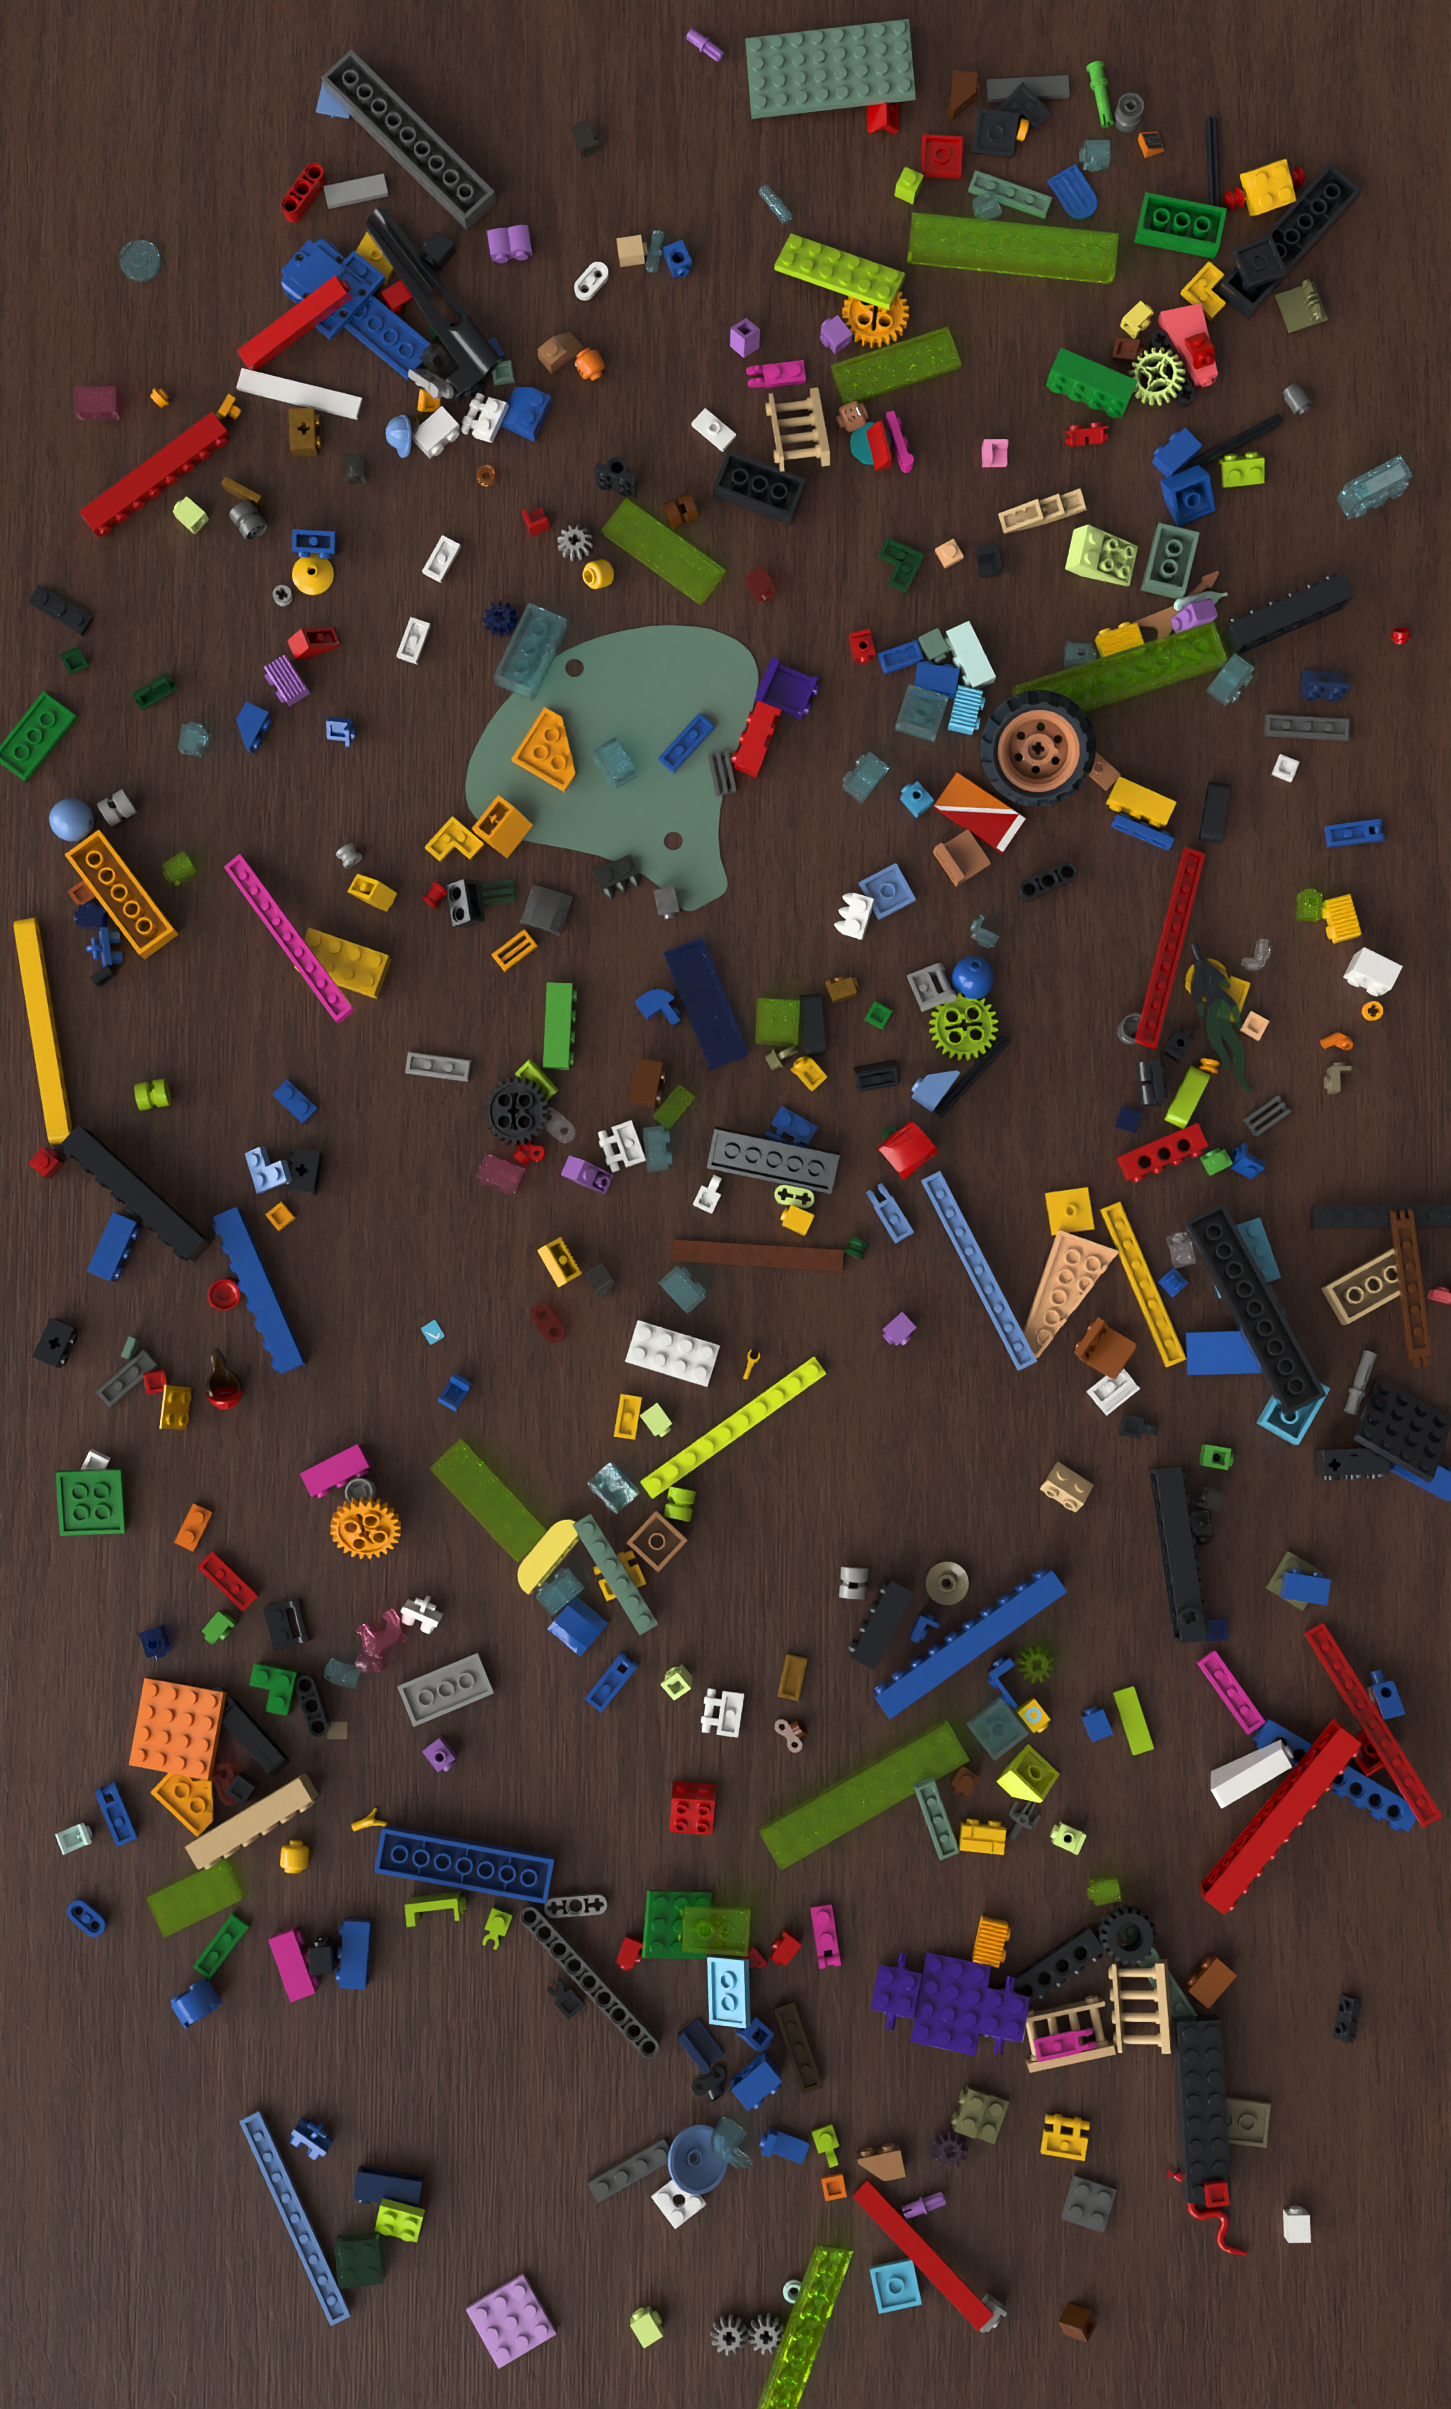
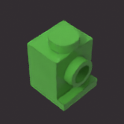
M1217 1148L1200 1157L1209 1176L1233 1164L1225 1149L1220 1151Z
M1202 1444L1199 1466L1228 1470V1467L1232 1466L1234 1456L1229 1448ZM1215 1453L1219 1455L1217 1462L1212 1459Z
M220 1610L202 1632L205 1634L204 1638L212 1645H215L220 1639L224 1641L231 1633L229 1628H234L239 1623L225 1611Z

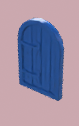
M1076 164L1047 181L1070 217L1076 220H1085L1095 213L1097 208L1096 195Z

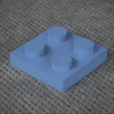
M896 863L859 882L864 895L875 899L872 910L878 921L916 901Z

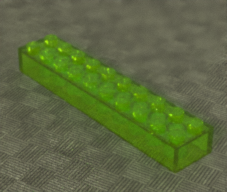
M913 212L907 263L1112 284L1116 269L1119 233Z
M1213 621L1014 687L1012 695L1030 690H1049L1070 698L1084 712H1088L1223 668L1227 662V657ZM1040 722V723L1037 724L1036 728H1039V727H1042V726H1045V725Z
M944 1720L760 1827L759 1833L782 1871L914 1794V1783L931 1776L936 1781L970 1760L947 1720Z

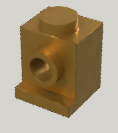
M841 976L834 979L832 984L830 980L825 983L832 1004L855 997L857 994L856 990L859 989L855 977L846 978V976Z

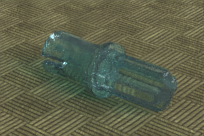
M767 184L759 189V194L769 205V210L776 214L782 224L787 223L793 217V214L785 207L782 198H778Z
M659 230L652 231L650 246L647 248L648 257L645 269L649 273L657 272L660 256L663 255L662 244L665 234Z

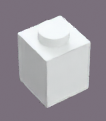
M1290 2206V2209H1283L1284 2237L1288 2243H1311L1310 2215L1301 2206Z

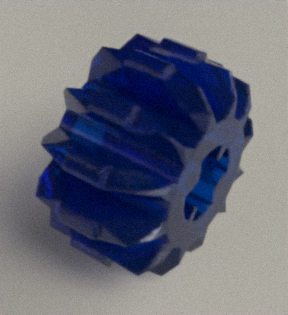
M500 600L498 601V606L491 603L492 610L485 609L484 611L487 615L483 617V622L486 623L485 629L491 630V635L493 636L499 632L501 638L503 637V632L511 635L510 628L516 629L517 625L515 622L519 621L518 616L515 615L517 613L516 609H510L511 605L508 602L503 606ZM501 616H503L505 620L498 622L497 618L501 619Z

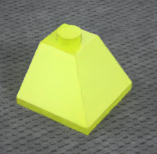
M1028 1744L1004 1769L996 1782L1012 1797L1041 1803L1060 1774Z

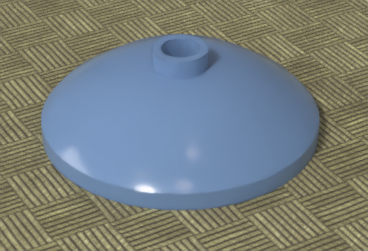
M702 2124L692 2125L682 2130L674 2139L668 2155L669 2172L674 2183L684 2192L695 2195L713 2190L723 2179L728 2165V2150L723 2137L714 2128ZM692 2154V2155H693V2158H692V2160L690 2161V2160H689V2157H690V2155Z

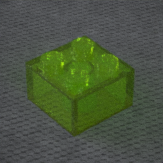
M758 998L755 1044L797 1046L800 1000Z

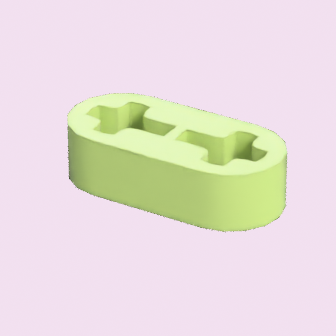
M781 1185L775 1190L774 1197L782 1205H793L797 1208L807 1209L814 1203V1195L810 1190L789 1185ZM786 1189L788 1194L794 1196L793 1198L786 1197L785 1200H781L778 1192ZM806 1193L811 1202L803 1205L802 1200L795 1199V1197H802Z

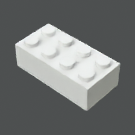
M638 1320L625 1362L708 1387L720 1345Z

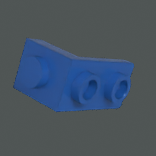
M1001 1656L992 1663L993 1667L987 1671L990 1675L987 1680L994 1689L998 1687L1003 1694L1000 1698L1006 1706L1011 1705L1015 1709L1018 1705L998 1679L999 1676L1015 1664L1008 1656L1005 1658Z
M769 2126L767 2133L762 2134L759 2146H761V2152L764 2156L770 2158L771 2153L802 2164L809 2148V2142Z

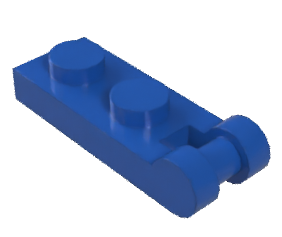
M1383 819L1325 826L1327 848L1385 841V833L1382 832V826H1384ZM1369 828H1373L1374 834L1370 835Z
M623 1651L584 1699L601 1713L639 1666L636 1661L632 1662L626 1657L627 1654ZM620 1664L627 1668L624 1674L617 1669Z
M117 1781L109 1783L108 1787L95 1789L97 1800L116 1846L118 1847L139 1837ZM112 1794L114 1801L108 1803L107 1796Z

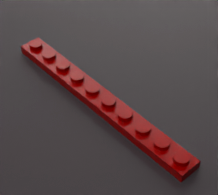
M1188 847L1183 849L1134 1041L1152 1049H1155L1158 1045L1206 855Z
M1322 1623L1304 1633L1422 1828L1443 1817L1325 1624Z

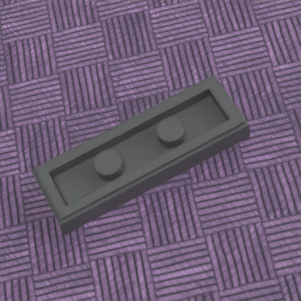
M144 1349L98 1389L96 1393L109 1408H112L144 1379V1372L154 1371L159 1364Z

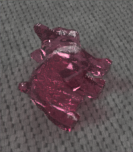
M393 1609L382 1614V1617L387 1620L386 1630L373 1632L367 1624H363L355 1629L362 1637V1650L355 1661L357 1671L363 1673H383V1653L397 1643L408 1640L401 1628L400 1619Z

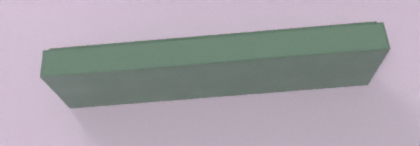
M975 170L968 188L969 193L1043 219L1046 218L1053 197L977 170Z
M931 1776L914 1783L913 1787L940 1861L960 1853L934 1777Z

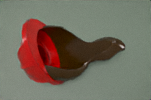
M216 1348L211 1356L213 1373L206 1383V1396L210 1403L218 1409L229 1410L236 1407L243 1396V1386L238 1376L227 1369L226 1358L220 1349Z

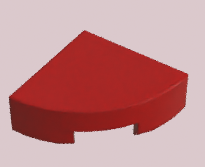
M755 1946L739 1957L749 1959V1968H762L768 1964Z

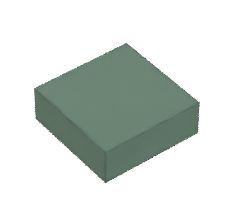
M511 360L499 363L492 372L494 386L515 383Z
M129 1336L121 1357L132 1360L141 1342L140 1339Z

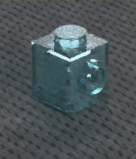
M1085 140L1083 148L1079 150V162H1083V170L1095 172L1100 169H1108L1110 163V140Z
M189 722V725L182 724L178 743L179 751L182 754L202 757L204 747L208 746L209 735H207L201 724Z

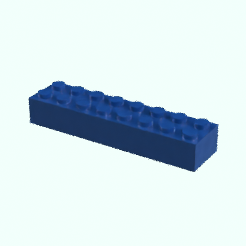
M385 1825L381 1832L374 1872L546 1904L549 1897L556 1856Z

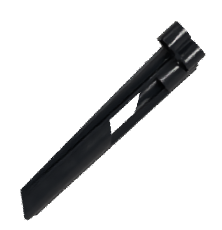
M376 207L375 211L369 215L365 229L383 256L393 267L460 368L445 380L453 387V397L457 402L464 400L468 395L471 398L476 397V394L481 393L485 388L482 381L496 369L503 359L386 209ZM435 286L462 320L459 326L451 327L429 300Z

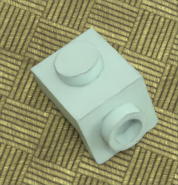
M79 1823L55 1834L63 1855L92 1843L90 1840L92 1832L89 1826H85L84 1823Z

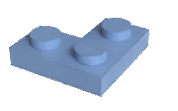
M265 1146L245 1153L257 1194L264 1193L292 1180L287 1161L281 1160L270 1164Z

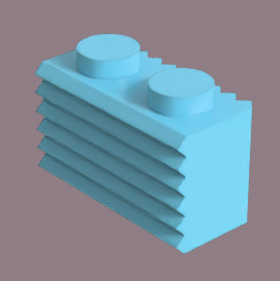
M958 685L948 730L972 735L974 729L978 730L981 720L980 717H977L978 710H983L985 697H982V690Z

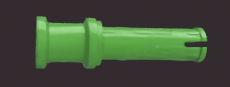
M1095 61L1088 64L1086 70L1091 78L1090 88L1095 92L1101 127L1107 128L1109 123L1111 126L1114 124L1106 88L1109 82L1104 74L1105 63L1103 61Z

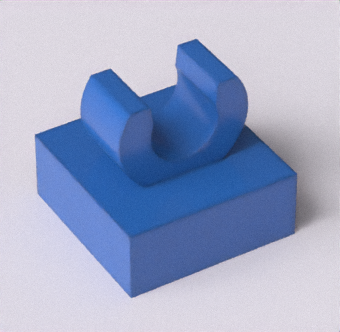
M1174 1267L1157 1282L1171 1298L1188 1284Z

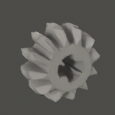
M577 524L575 529H572V526L569 525L568 532L562 529V536L558 537L557 540L560 543L558 549L563 551L564 558L570 555V560L573 562L575 556H578V559L581 561L582 554L585 556L589 555L588 549H592L593 544L590 542L592 535H587L588 530L586 528L580 531V525Z
M769 2313L766 2315V2319H763L762 2315L759 2314L758 2322L751 2320L752 2327L747 2329V2334L750 2335L748 2342L754 2344L753 2350L757 2351L761 2348V2353L764 2355L766 2349H769L770 2353L773 2354L774 2346L776 2348L781 2347L780 2341L785 2339V2335L782 2333L784 2326L783 2324H778L779 2319L777 2317L771 2321ZM764 2331H769L768 2337L763 2336Z
M730 2314L728 2320L721 2316L720 2323H713L715 2329L710 2331V2336L713 2337L712 2345H718L717 2351L719 2353L725 2349L727 2356L730 2354V2350H733L737 2355L738 2347L744 2349V2341L748 2339V2334L745 2333L747 2330L746 2325H740L741 2318L738 2317L733 2321V2315ZM727 2332H732L731 2338L726 2337Z

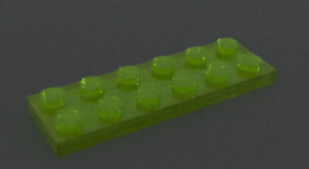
M948 327L833 364L830 366L842 403L845 405L852 401L859 402L959 369L962 364Z
M625 498L601 530L604 536L701 606L726 574L724 568L627 498Z
M462 1439L429 1468L517 1563L548 1532Z

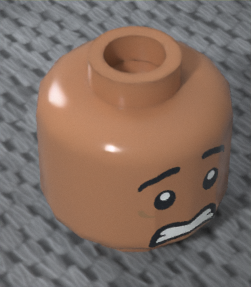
M852 401L839 407V415L836 416L839 427H844L847 432H852L865 426L866 419H868L863 403L859 404L857 401Z

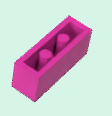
M357 1444L300 1473L310 1496L317 1495L318 1498L329 1494V1489L335 1485L337 1488H340L349 1483V1478L356 1476L358 1479L368 1474L367 1469L372 1466L361 1444Z
M296 1926L272 1935L268 1941L290 2003L316 1993L320 1982L317 1975L310 1976L308 1952H305L303 1946L305 1944L303 1933L301 1931L298 1932Z

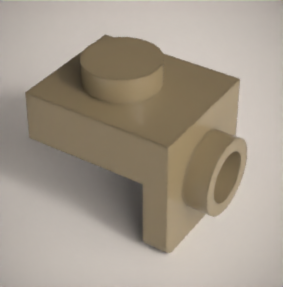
M1333 1063V1066L1327 1069V1076L1324 1077V1088L1327 1089V1094L1341 1092L1340 1073L1351 1072L1352 1066H1346V1063Z

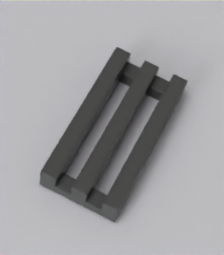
M728 750L723 753L717 752L713 755L707 754L716 797L736 793L737 790ZM724 757L728 770L731 789H728L726 784L724 769L721 758ZM714 759H717L723 786L722 791H719L713 763Z
M1279 1095L1243 1120L1255 1137L1291 1112L1286 1108L1285 1103L1280 1100ZM1275 1102L1278 1104L1277 1107L1251 1124V1119ZM1280 1109L1283 1111V1113L1278 1115L1276 1118H1274L1272 1121H1270L1265 1126L1260 1128L1258 1131L1255 1129L1256 1126H1258L1260 1123L1265 1121L1267 1118L1272 1116Z

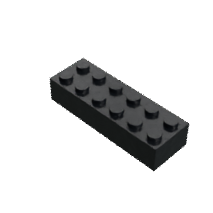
M1331 574L1324 579V582L1319 584L1313 582L1305 587L1306 590L1301 592L1295 590L1286 595L1287 598L1281 601L1275 599L1269 602L1267 607L1263 609L1257 607L1249 611V615L1245 617L1237 616L1231 619L1221 636L1231 658L1344 609L1354 597L1345 574Z

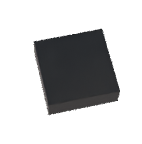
M106 965L91 976L90 979L96 986L101 987L115 977L116 974Z

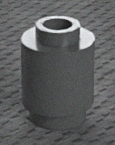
M1294 383L1283 391L1284 400L1294 415L1300 414L1302 416L1311 409L1312 401L1302 386Z

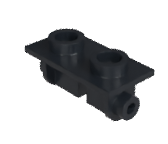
M1340 1994L1333 2037L1346 2044L1348 2042L1353 2043V2040L1356 2039L1358 2022L1352 2021V2018H1359L1362 2005L1359 1997H1348Z

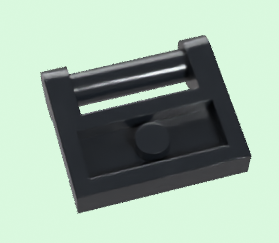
M301 1598L263 1609L274 1651L312 1640L311 1635L307 1632L301 1610ZM288 1608L293 1609L300 1637L294 1638L287 1611Z

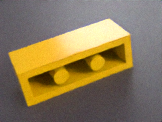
M1120 776L1117 778L1106 802L1112 810L1116 812L1123 811L1128 813V816L1134 820L1140 821L1141 819L1148 822L1151 828L1164 829L1177 803Z

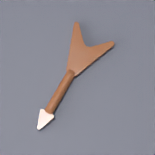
M1216 571L1202 577V582L1185 597L1202 593L1206 588L1210 589L1219 572ZM1172 606L1133 622L1138 623L1140 628H1155L1157 630V653H1160L1173 629L1171 618L1178 611Z

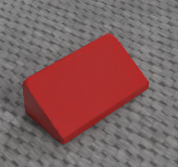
M881 420L866 432L876 470L890 468L892 464V456L884 424Z

